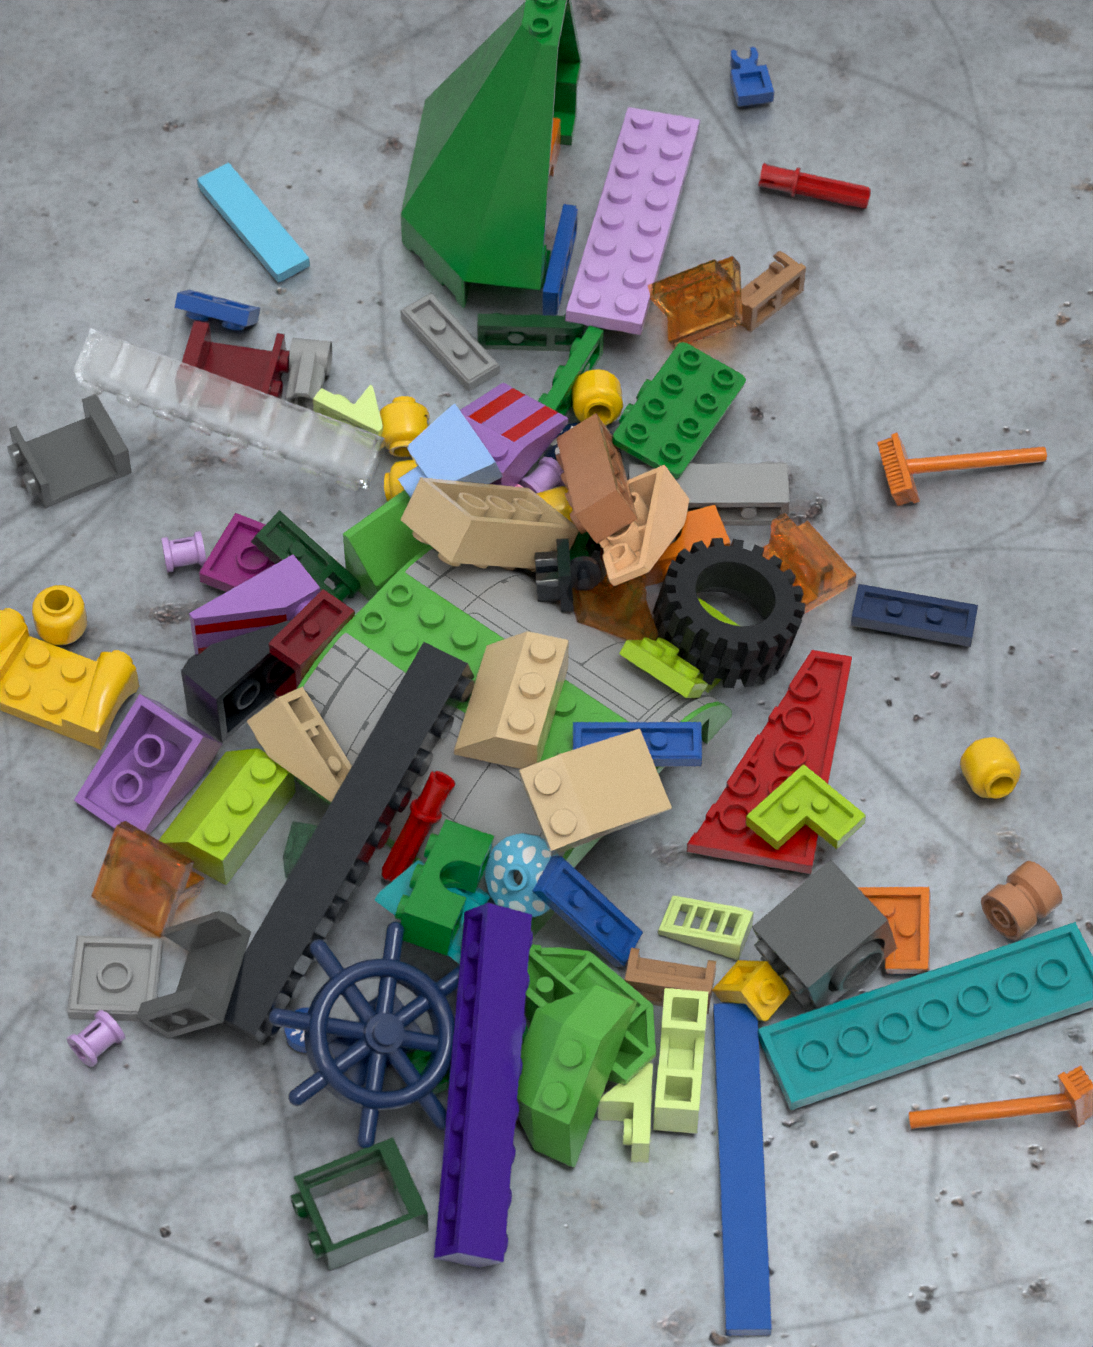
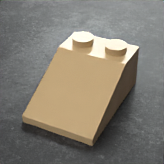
M640 729L556 755L519 770L520 779L551 856L672 809Z

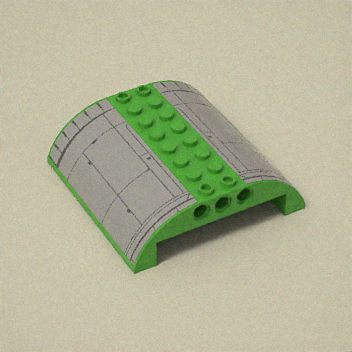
M431 545L402 567L340 630L319 655L298 686V688H304L351 765L357 759L423 642L468 663L475 682L487 645L526 631L569 640L568 670L541 761L573 750V722H701L702 741L708 744L732 717V710L705 690L700 698H686L621 656L619 653L627 639L574 604V611L561 612L560 600L538 602L536 579L521 569L515 568V570L511 571L500 566H488V568L483 569L473 564H461L458 567L452 566L440 560L438 557L439 552ZM470 697L465 703L460 702L452 715L454 722L450 732L443 740L438 739L431 752L433 753V759L430 767L423 776H417L411 787L412 796L403 812H397L389 825L391 833L386 845L392 848L411 813L409 806L412 800L418 799L432 771L434 773L435 771H440L449 775L455 781V786L441 809L442 817L440 821L433 823L412 862L413 864L417 860H427L423 856L431 833L439 835L446 819L493 835L494 840L491 852L494 846L504 838L520 833L538 835L544 839L520 779L519 770L521 769L454 755L455 745ZM655 766L658 774L665 768V766ZM294 776V780L304 786L306 789L314 793L316 796L324 800L329 805L331 804L330 801H328L326 798L321 796L311 787H309L296 776ZM600 838L558 855L575 867ZM515 870L513 874L514 880L520 885L523 877L520 871ZM484 872L478 887L490 896ZM490 896L487 902L496 905V903ZM552 909L544 915L532 918L531 931L533 937L554 915Z

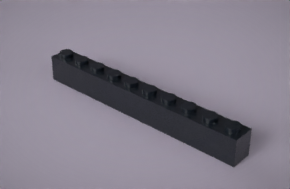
M423 642L245 951L223 1024L262 1045L266 1043L269 1036L274 1037L281 1027L270 1023V1012L276 1008L285 1009L290 999H296L301 993L306 982L304 974L312 960L317 961L310 952L311 943L314 940L320 939L327 944L328 940L325 937L333 923H340L345 916L349 906L347 899L353 888L361 886L370 870L368 862L376 849H382L391 833L389 825L397 812L401 813L407 807L412 796L411 787L417 776H423L430 767L433 759V753L431 752L438 739L443 740L450 732L454 722L452 715L460 702L465 703L470 697L475 682L468 663Z

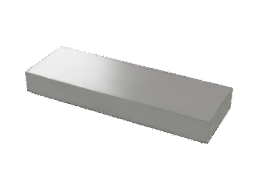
M432 292L400 310L401 319L468 392L500 373V365Z

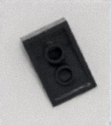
M291 620L211 644L202 653L193 655L185 663L181 670L187 713L220 742L223 743L247 720L275 697L274 692L295 672L293 668L269 652L268 644Z

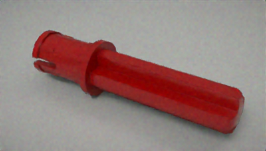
M767 163L762 165L758 187L791 193V197L799 194L859 208H866L868 206L871 189L867 186L800 172L801 168L798 167L795 171L768 165Z
M432 771L418 799L412 800L409 806L411 813L382 866L381 874L385 880L392 882L411 866L433 823L440 821L442 817L441 809L455 786V781L449 775L440 771H435V773Z

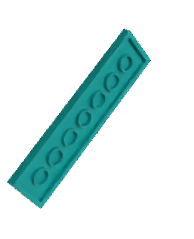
M1076 922L759 1028V1042L790 1110H794L1092 1008L1093 955Z

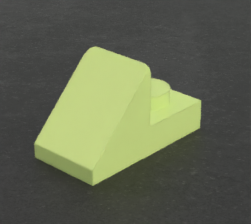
M369 385L355 404H352L340 394L334 395L322 388L313 398L315 423L381 455L384 451V447L381 445L383 424L373 386Z
M648 1063L626 1085L617 1084L601 1097L598 1105L599 1120L624 1121L623 1145L632 1146L631 1162L649 1163L653 1063Z

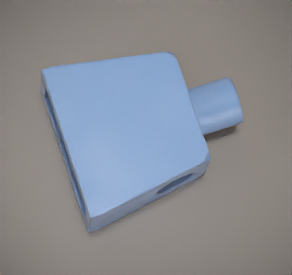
M453 404L408 445L407 450L417 467L398 480L411 498L420 477L490 484L503 476L495 460L457 405Z

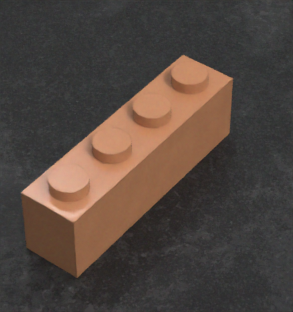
M594 414L558 436L556 440L560 453L556 455V459L564 471L560 476L569 491L565 493V497L574 510L570 513V517L581 534L588 532L597 544L637 520L638 517L619 448L612 443V434L599 416Z

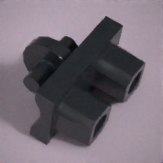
M569 538L556 539L557 551L535 553L538 602L560 600L561 612L574 611L572 588L587 591L596 587L601 580V568L595 559L588 556L576 557L570 561Z

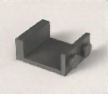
M97 394L82 399L84 419L25 442L17 425L9 428L12 445L7 446L9 456L16 468L22 466L26 473L23 474V479L28 492L32 497L38 495L45 508L132 473L128 448Z
M221 911L166 928L163 936L189 952L175 993L142 1002L136 1018L168 1038L223 1023L251 931L237 923L234 916Z

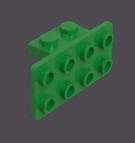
M681 342L673 350L652 381L646 379L636 396L637 402L634 405L631 403L627 405L618 423L620 425L612 436V443L653 468L665 465L673 477L678 479L744 387L746 378L741 373L690 344Z

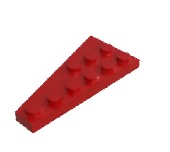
M811 650L789 684L788 691L778 707L775 706L768 717V722L760 735L757 734L728 779L726 788L717 802L713 803L706 813L705 820L697 833L694 832L688 841L687 852L806 874L812 873L819 836L815 831L805 824L776 850L746 825V816L803 764L829 784L852 656Z

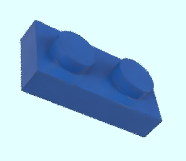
M190 289L177 293L174 307L185 310L186 317L191 319L208 321L209 317L222 320L221 325L223 327L233 330H244L245 326L258 323L261 308Z

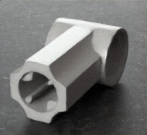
M292 338L289 354L290 377L286 393V406L293 408L297 413L310 414L314 410L313 398L321 388L323 389L325 375L329 376L331 371L332 341Z

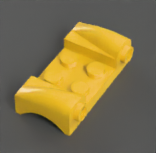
M11 608L0 610V711L102 750L118 710L130 695L136 693L139 688L137 669L133 664L132 658L122 651L113 650L112 652H101L97 661H93L30 636L25 619L19 612Z

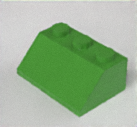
M405 490L343 533L345 568L359 581L361 585L359 592L368 601L411 559L430 546L414 538L412 535L413 530L400 520L410 501V497Z

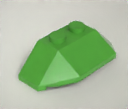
M532 944L528 960L530 982L526 991L524 1015L530 1023L537 1008L594 985H601L637 1001L608 1081L626 1085L656 1056L653 1004L591 951L561 947L541 948V945Z
M594 985L535 1010L521 1048L523 1068L519 1077L517 1095L519 1104L518 1118L534 1150L568 1166H576L637 1004L636 1000L601 985Z

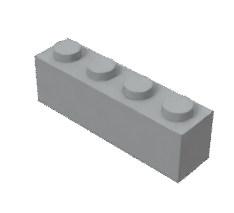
M691 462L682 476L675 479L689 498L687 512L715 505L724 526L788 524L790 504L788 463L761 462L735 464L732 462H722L720 464H695ZM646 463L629 464L628 480L655 468Z

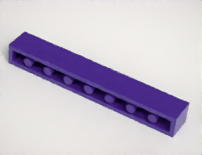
M486 903L464 912L434 1259L478 1268L503 1263L504 1254L508 1247L506 1230L508 1209L512 1201L510 1189L511 1168L516 1154L514 1132L515 1121L519 1114V1104L517 1101L518 1082L523 1068L521 1059L522 1035L526 1028V1017L524 1015L525 996L530 982L528 960L529 950L533 942V933L531 931L532 914L491 903Z

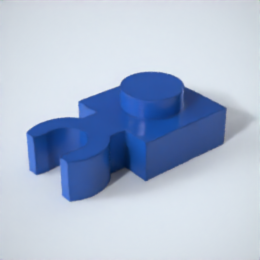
M750 47L748 59L739 58L736 49L731 50L730 66L732 69L730 70V82L737 106L774 102V89L767 65L758 66L757 49Z

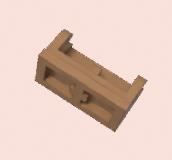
M778 251L773 255L776 261H773L767 270L740 291L730 288L725 292L728 298L721 302V309L749 332L755 330L804 291L806 266L802 263L798 264L782 251Z
M631 947L625 974V981L653 1005L662 1007L665 988L708 992L707 1014H709L717 961L708 960L707 967L704 968L641 958L639 955L640 949Z

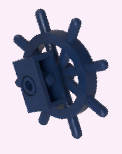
M392 922L387 927L383 959L364 960L345 969L325 941L320 939L314 940L310 945V952L330 979L325 982L315 995L308 1013L276 1008L269 1014V1021L274 1026L304 1031L306 1053L314 1072L313 1075L290 1091L288 1096L289 1102L294 1106H301L326 1088L342 1102L361 1109L357 1142L362 1149L375 1144L379 1111L396 1110L418 1101L438 1129L445 1130L447 1111L432 1090L441 1082L451 1064L455 1020L446 997L458 988L460 965L435 983L418 968L401 962L404 927L399 922ZM369 979H380L378 995L368 1002L355 983ZM397 983L406 987L417 997L404 1006L396 995ZM340 995H342L358 1017L357 1021L329 1017L331 1009ZM425 1012H428L433 1034L423 1033L415 1022ZM410 1049L431 1052L429 1061L421 1074L405 1054ZM391 1064L406 1084V1087L395 1091L382 1092L385 1068Z

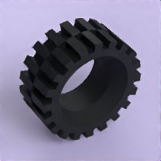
M712 538L708 548L701 540L693 543L690 552L684 548L678 553L676 560H672L652 612L654 614L651 622L652 631H658L655 641L657 638H662L679 649L677 655L700 671L699 673L704 674L702 680L709 685H712L714 679L718 678L723 680V688H734L736 681L740 679L744 687L754 686L758 676L764 682L772 677L774 670L779 671L783 666L802 623L805 603H802L801 600L804 593L801 585L793 586L796 576L791 569L784 572L780 570L783 561L776 555H773L768 560L762 556L764 548L754 544L752 551L743 548V540L733 539L730 546H724L723 538ZM721 592L738 597L750 604L762 616L764 621L750 626H736L722 622L703 608L698 600L697 593Z

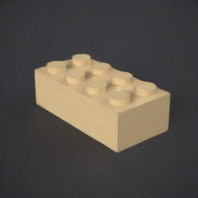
M420 477L400 519L413 530L412 535L414 538L422 543L431 545L439 552L438 557L443 562L456 567L461 564H473L483 569L488 568V566H500L511 571L515 570V568H527L536 572L535 553L557 551L556 539L569 538L570 550L579 532L572 522L530 488Z

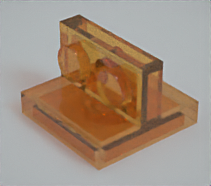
M734 256L720 261L713 259L648 285L650 300L667 316L668 342L674 348L681 342L692 344L743 325L740 263Z
M786 513L772 520L769 544L762 547L764 548L762 556L769 560L773 555H776L783 561L780 570L784 572L791 569L795 574L796 578L793 586L801 585L804 593L801 600L802 603H805L804 614L855 584L856 573L809 521L797 527Z
M606 574L603 582H599L591 590L580 591L572 588L574 614L578 623L627 640H643L644 637L655 641L658 632L646 601L647 590L641 576L613 586L609 581L608 574Z
M123 821L115 827L91 897L160 938L164 935L165 929L171 927L178 905L201 893L206 878L192 871L194 864L192 859L127 821Z

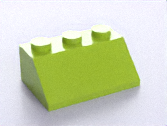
M259 748L226 751L157 841L156 848L227 886L296 793L294 775L268 757L267 753Z

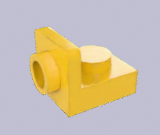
M738 960L712 989L721 1002L746 1004L760 1021H767L790 995L789 988L767 961Z

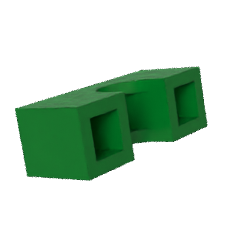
M447 819L439 835L431 833L423 856L427 858L425 865L419 863L416 865L409 888L413 889L410 896L402 895L395 913V919L401 921L404 927L403 941L446 956L448 955L462 923L467 897L447 889L460 888L472 893L476 892L490 858L494 840L493 835Z

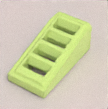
M672 895L658 934L738 961L753 926L754 912L735 906ZM679 911L687 913L682 926L674 925ZM695 916L703 918L699 929L691 928ZM711 921L718 923L715 932L707 931ZM727 926L734 928L732 935L724 934Z

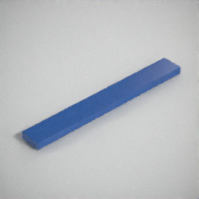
M714 1004L713 1024L725 1336L771 1335L772 1323L758 1019L746 1004Z

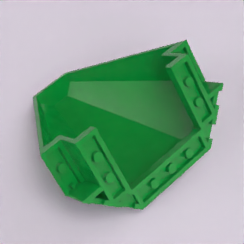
M526 0L425 99L401 209L402 244L410 252L414 251L423 260L424 267L442 286L446 285L455 295L456 302L462 308L466 306L470 282L540 290L544 287L551 258V250H547L544 238L553 118L561 119L560 145L572 146L577 120V88L582 66V56L571 0Z

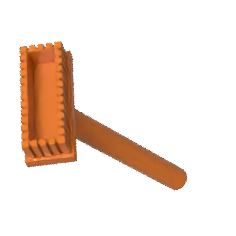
M898 433L891 434V438L877 442L891 495L897 506L913 502V504L920 502L913 474L1046 462L1047 460L1045 447L908 459L905 446Z
M1080 1065L1068 1073L1062 1072L1057 1075L1060 1094L909 1112L911 1129L1060 1111H1068L1076 1125L1080 1127L1085 1124L1086 1119L1093 1116V1084Z

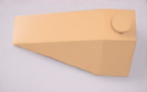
M665 465L627 480L638 519L599 542L604 551L602 557L608 578L613 586L648 573L685 524L689 498Z

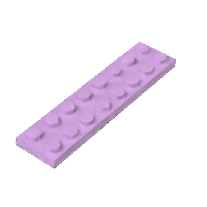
M627 108L567 305L565 321L626 333L642 334L699 133L700 119L645 109Z

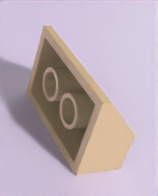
M526 631L487 645L455 745L454 755L523 769L540 762L568 670L569 640Z

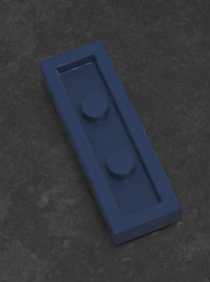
M858 584L851 626L971 647L978 605Z

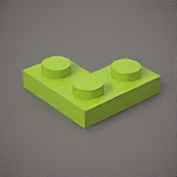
M644 637L643 640H627L619 653L686 698H700L708 683L697 677L700 671L677 655L679 649L662 638H657L656 641Z
M803 764L746 816V825L776 850L805 824L835 849H838L865 824L866 814Z

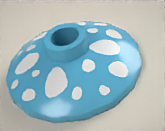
M520 833L508 836L494 846L487 864L485 880L488 892L496 905L532 914V918L544 915L551 909L532 892L552 857L543 838L538 835ZM515 870L520 871L523 880L520 885L514 880L513 874Z

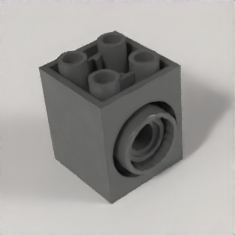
M832 860L827 862L752 926L758 940L754 947L762 956L760 960L767 961L778 976L782 974L783 979L790 986V994L804 1009L809 1004L814 1010L833 1004L847 991L856 988L867 980L881 962L897 949L888 919Z

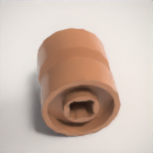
M1026 861L1007 876L1006 885L997 884L981 899V906L992 926L1006 938L1016 941L1036 925L1037 919L1045 918L1062 903L1063 897L1057 882L1047 870L1033 861Z

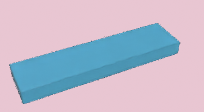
M229 162L197 178L198 188L277 283L310 267V260L306 253Z

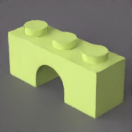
M665 988L653 1130L697 1134L708 992Z

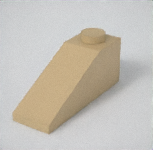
M301 687L278 697L247 720V723L268 757L332 802L352 765L306 691Z

